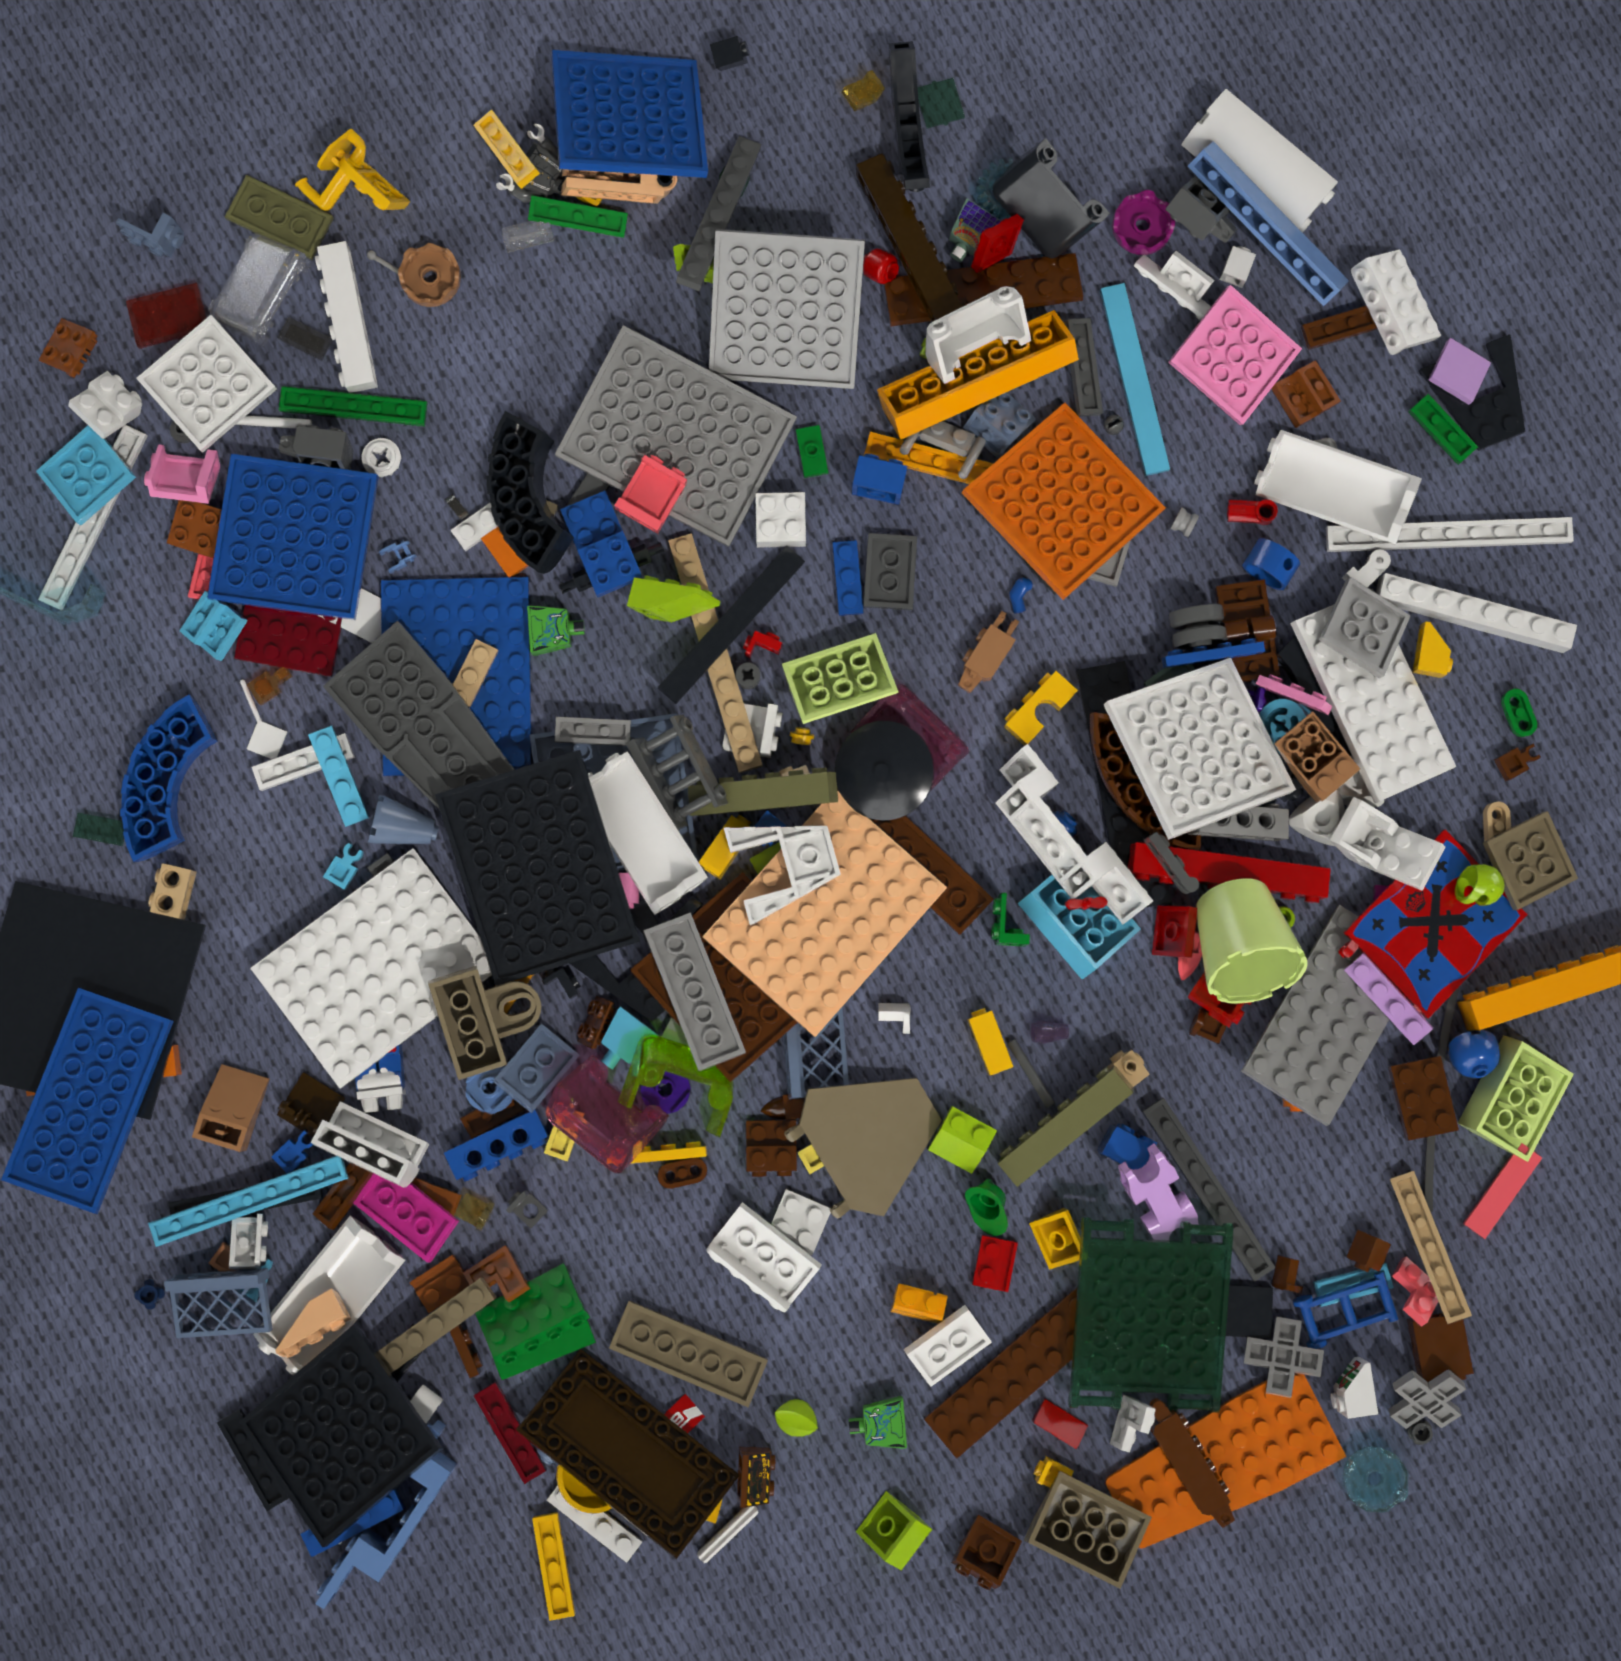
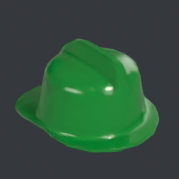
M986 1179L978 1186L970 1187L966 1190L965 1199L974 1222L988 1235L999 1236L1006 1232L1008 1220L1004 1210L1006 1196L1003 1190L995 1185L992 1179Z

